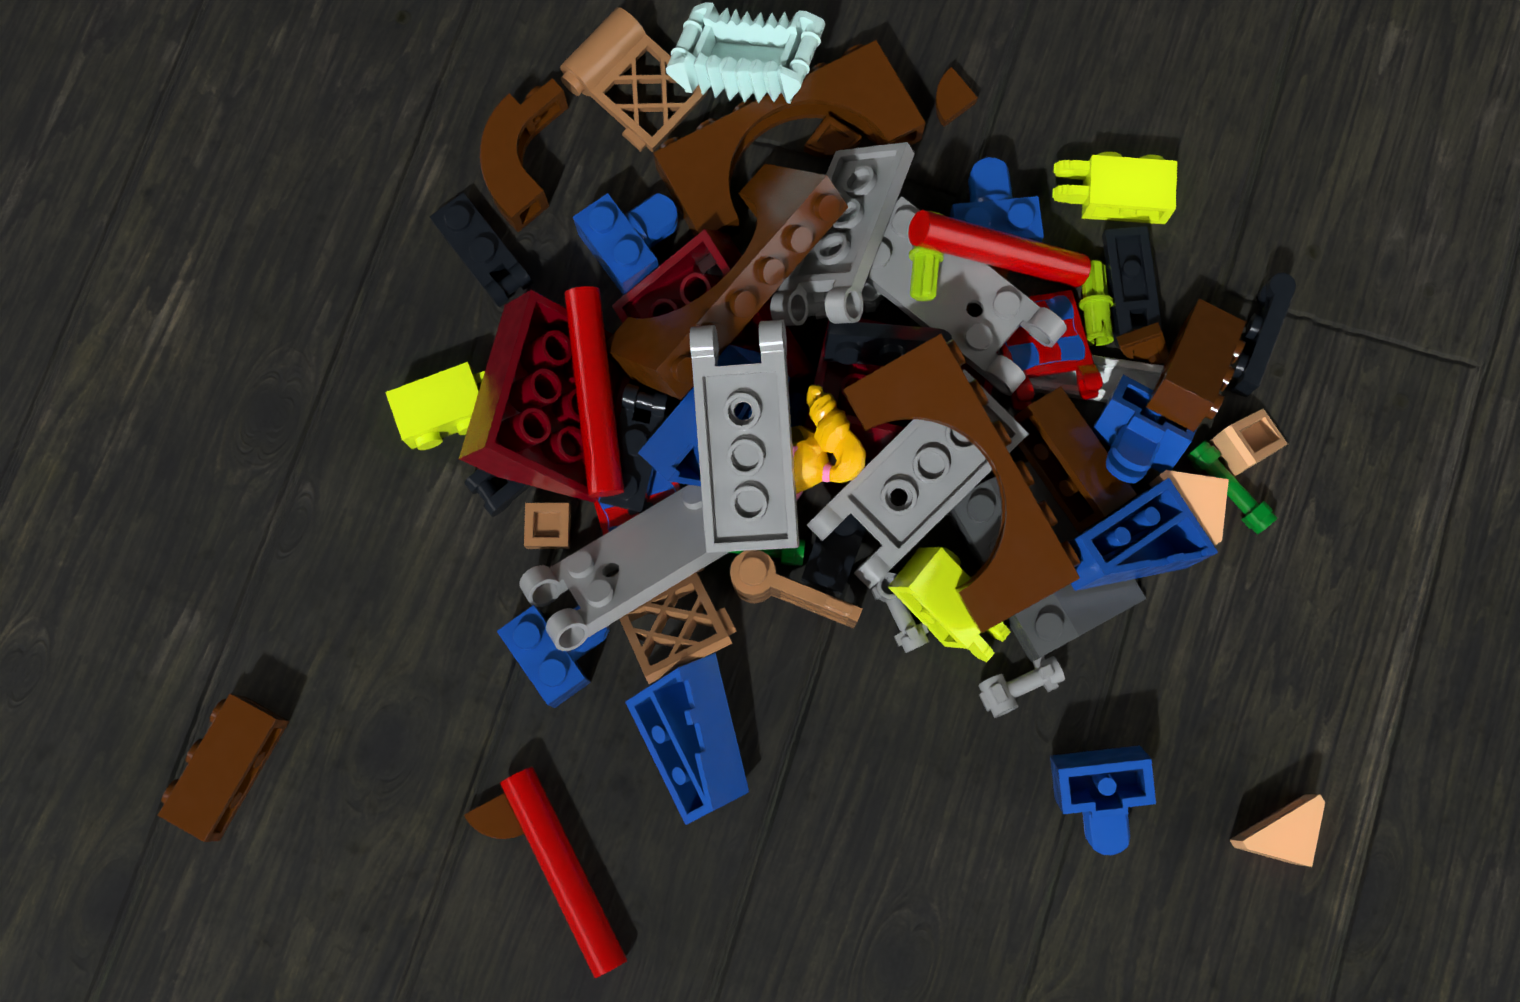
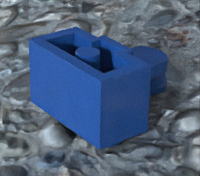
M987 157L975 163L968 178L971 202L953 204L949 217L1042 242L1044 234L1039 197H1012L1009 169L1004 161L998 158Z
M607 193L573 216L578 235L623 296L659 267L658 260L650 248L674 233L678 228L677 208L674 202L669 197L660 193L650 196L625 214L622 213Z
M1123 374L1103 406L1092 431L1099 440L1111 447L1106 457L1107 470L1121 481L1137 483L1146 475L1150 468L1161 473L1165 470L1172 471L1192 442L1196 430L1193 432L1146 408L1153 390Z
M533 605L497 630V633L546 704L556 708L591 683L577 663V660L607 638L610 632L609 625L588 637L578 648L570 651H561L556 648L546 631L547 618L540 609ZM579 605L574 608L576 611L580 609Z
M1140 745L1051 755L1054 797L1062 813L1082 812L1085 837L1096 852L1103 855L1121 853L1128 847L1130 842L1128 807L1156 804L1152 759Z

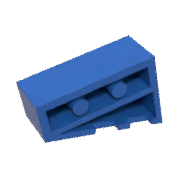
M729 344L719 356L718 366L761 363V354ZM693 387L638 454L667 481L701 487ZM741 402L736 406L735 414L739 419L747 420L752 415V408L748 403Z
M1170 478L1137 495L1068 541L1081 563L1074 567L1080 579L1071 583L1075 591L1186 569L1218 553Z
M716 653L678 667L625 702L685 825L749 793Z

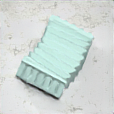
M705 2L693 7L688 20L684 22L683 31L677 45L671 51V58L666 67V73L682 86L686 93H693L699 85L701 93L704 95L712 87L714 96L717 98L725 88L729 101L739 92L745 103L751 94L754 93L758 104L767 92L773 102L782 93L786 103L791 104L794 95L799 91L805 76L810 71L809 66L814 52L821 43L820 38L825 28V21L812 13L800 10L793 16L790 22L785 12L778 22L773 13H771L765 23L762 12L752 21L748 11L742 19H740L737 9L734 10L732 16H730L728 8L719 15L713 3Z

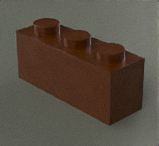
M1199 298L1178 331L1146 408L1193 432L1204 417L1212 420L1225 397L1219 394V391L1223 392L1235 372V368L1229 365H1233L1245 346L1246 342L1241 340L1240 337L1246 322Z
M1061 386L1028 405L1013 417L1029 433L1018 444L1019 448L1078 533L1098 522L1137 495L1129 483L1117 479L1107 470V451Z
M230 693L227 699H222L215 706L210 715V722L212 724L203 739H198L192 745L186 756L188 765L180 778L173 780L162 796L161 801L164 805L157 816L203 842L221 840L290 722L245 696Z

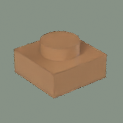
M525 503L524 547L526 549H570L571 505L569 503Z

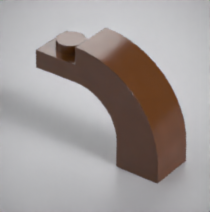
M553 78L545 85L533 88L521 105L509 93L492 112L481 139L480 163L485 183L498 210L517 232H520L549 207L544 190L524 170L523 160L530 141L568 109L564 90Z

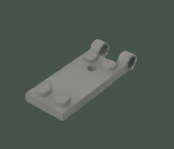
M908 142L838 150L835 152L826 175L842 196L848 208L780 285L778 292L773 295L770 303V312L773 320H784L785 326L802 325L808 315L806 295L807 293L828 292L825 298V311L830 322L842 324L856 323L860 320L863 313L861 292L915 154Z
M901 196L894 206L866 282L921 327L940 328L948 331L961 350L966 363L987 379L998 391L1008 396L1012 395L1025 380L1026 376L1021 368L1012 360L998 355V350L1019 326L1028 331L1042 345L1053 347L1067 331L1065 322L1050 309L1038 306L987 264L943 253L944 260L939 263L937 290L934 300L922 302L910 296L913 261L909 259V252L914 249V245L909 241L908 231L912 218L920 210ZM971 303H977L981 306L983 313L978 317H972L967 313L966 307Z
M784 320L759 322L761 363L718 366L719 343L716 326L706 325L690 328V351L692 357L706 553L798 548L800 546L786 359L787 337ZM741 402L748 403L752 408V415L747 420H741L735 414V408Z
M964 369L963 373L968 382L973 381L974 378ZM982 387L989 401L983 408L991 422L999 420L1004 426L1012 442L1006 446L1010 453L1029 433ZM913 419L807 526L823 541L851 513L882 544L854 572L870 589L992 469L982 453L958 432L934 422ZM901 488L907 493V501L902 506H895L890 501V494L894 489Z
M687 485L550 568L545 565L530 568L523 574L519 584L529 603L536 607L551 604L560 594L569 589L580 609L576 611L575 609L567 608L554 613L546 623V631L558 650L570 651L582 645L588 637L728 552L706 553L701 487ZM619 569L615 576L606 577L611 571Z

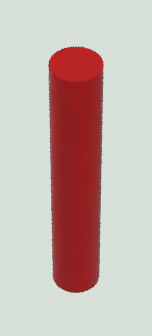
M926 210L918 211L909 225L908 236L910 243L921 248L1072 287L1082 286L1090 274L1091 262L1086 254Z
M593 286L575 287L565 291L564 294L589 497L614 496L624 493L600 289Z
M533 766L500 782L594 978H598L627 962L628 960Z

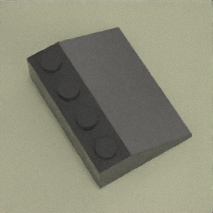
M1030 462L1024 463L1035 484L1029 486L1037 503L1045 500L1058 524L1053 526L1052 529L1059 542L1069 541L1080 534ZM995 477L974 487L946 514L978 570L985 563L995 545L1001 523V497ZM1135 579L1075 591L1072 585L1069 584L1006 620L1030 662H1033L1142 602L1146 597Z

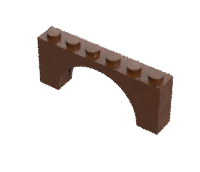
M877 40L865 46L857 44L849 48L841 58L829 64L823 62L813 66L805 76L803 84L794 95L791 104L786 103L782 93H780L775 102L772 101L769 94L764 96L759 104L757 100H746L745 103L742 102L737 105L732 113L718 120L716 118L708 119L701 123L695 132L683 138L673 137L660 145L657 151L653 152L656 169L694 237L704 229L727 232L731 238L740 233L739 218L730 196L733 173L746 149L763 133L782 123L804 118L825 119L830 114L843 124L865 135L876 146L908 142L911 146L922 140L925 121Z
M764 164L738 193L757 218L755 233L745 253L723 279L691 303L657 317L644 319L628 317L606 341L608 358L627 378L681 400L694 385L690 351V328L694 326L715 325L718 334L720 356L848 208V205L829 177L824 174Z
M939 334L843 389V393L865 431L897 420L914 419L934 422L964 436L982 453L995 475L1001 497L999 533L995 545L982 567L968 581L955 589L977 629L983 633L1080 579L1074 567L1081 563L1067 540L1062 543L1059 542L1052 529L1058 523L1046 501L1042 500L1037 503L1030 491L1029 486L1035 484L1028 468L1022 460L1014 462L1006 446L1012 442L1004 426L999 420L991 422L983 406L987 405L989 401L982 387L976 379L968 382L960 366L965 364L966 361L958 345L953 339L946 342L942 334Z

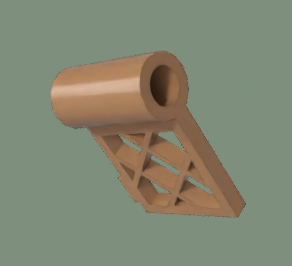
M617 7L560 66L564 74L561 77V81L566 88L576 96L583 93L586 96L592 97L626 128L622 136L640 152L645 147L653 152L708 94L707 90L702 95L698 85L693 91L694 94L685 103H667L666 83H677L669 75H666L665 67H667L671 56L645 33L640 23L629 12L621 7ZM648 51L660 62L661 75H636L637 60ZM631 68V75H624ZM661 83L662 103L638 104L637 84ZM614 84H632L633 104H615L605 94ZM676 111L668 120V112ZM633 112L634 120L631 117H629L626 113ZM638 112H663V126L653 137L639 126Z
M743 551L735 557L731 564L730 575L734 591L745 602L760 603L773 596L853 629L858 622L863 608L776 574L774 562L763 551Z
M704 568L620 618V622L649 684L663 678L678 667L704 658L732 644L729 635L737 631L725 607L718 611L715 610L697 574L705 570ZM696 591L698 598L691 611L674 608L679 598ZM646 614L657 615L650 631L634 628L631 623ZM669 618L686 621L678 637L661 634ZM697 624L714 627L717 633L700 642L689 640ZM656 644L673 647L668 658L650 665L648 659Z

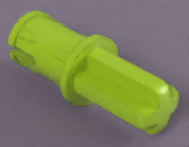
M914 246V249L909 252V259L913 261L910 296L916 301H932L936 297L939 263L944 260V254Z
M1100 260L1090 261L1091 270L1089 277L1082 285L1083 299L1079 302V308L1084 311L1088 345L1093 346L1094 339H1096V346H1103L1114 341L1110 308L1113 306L1114 301L1108 295L1106 266Z

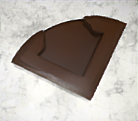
M952 67L942 76L936 91V114L943 127L975 105L978 98Z
M828 114L804 145V152L819 158H833L838 150L857 148L862 142V136Z
M1158 322L1116 337L1121 351L1130 359L1147 360L1149 364L1157 365L1165 363L1169 355Z
M505 793L464 814L468 823L485 836L495 839H510L524 835Z

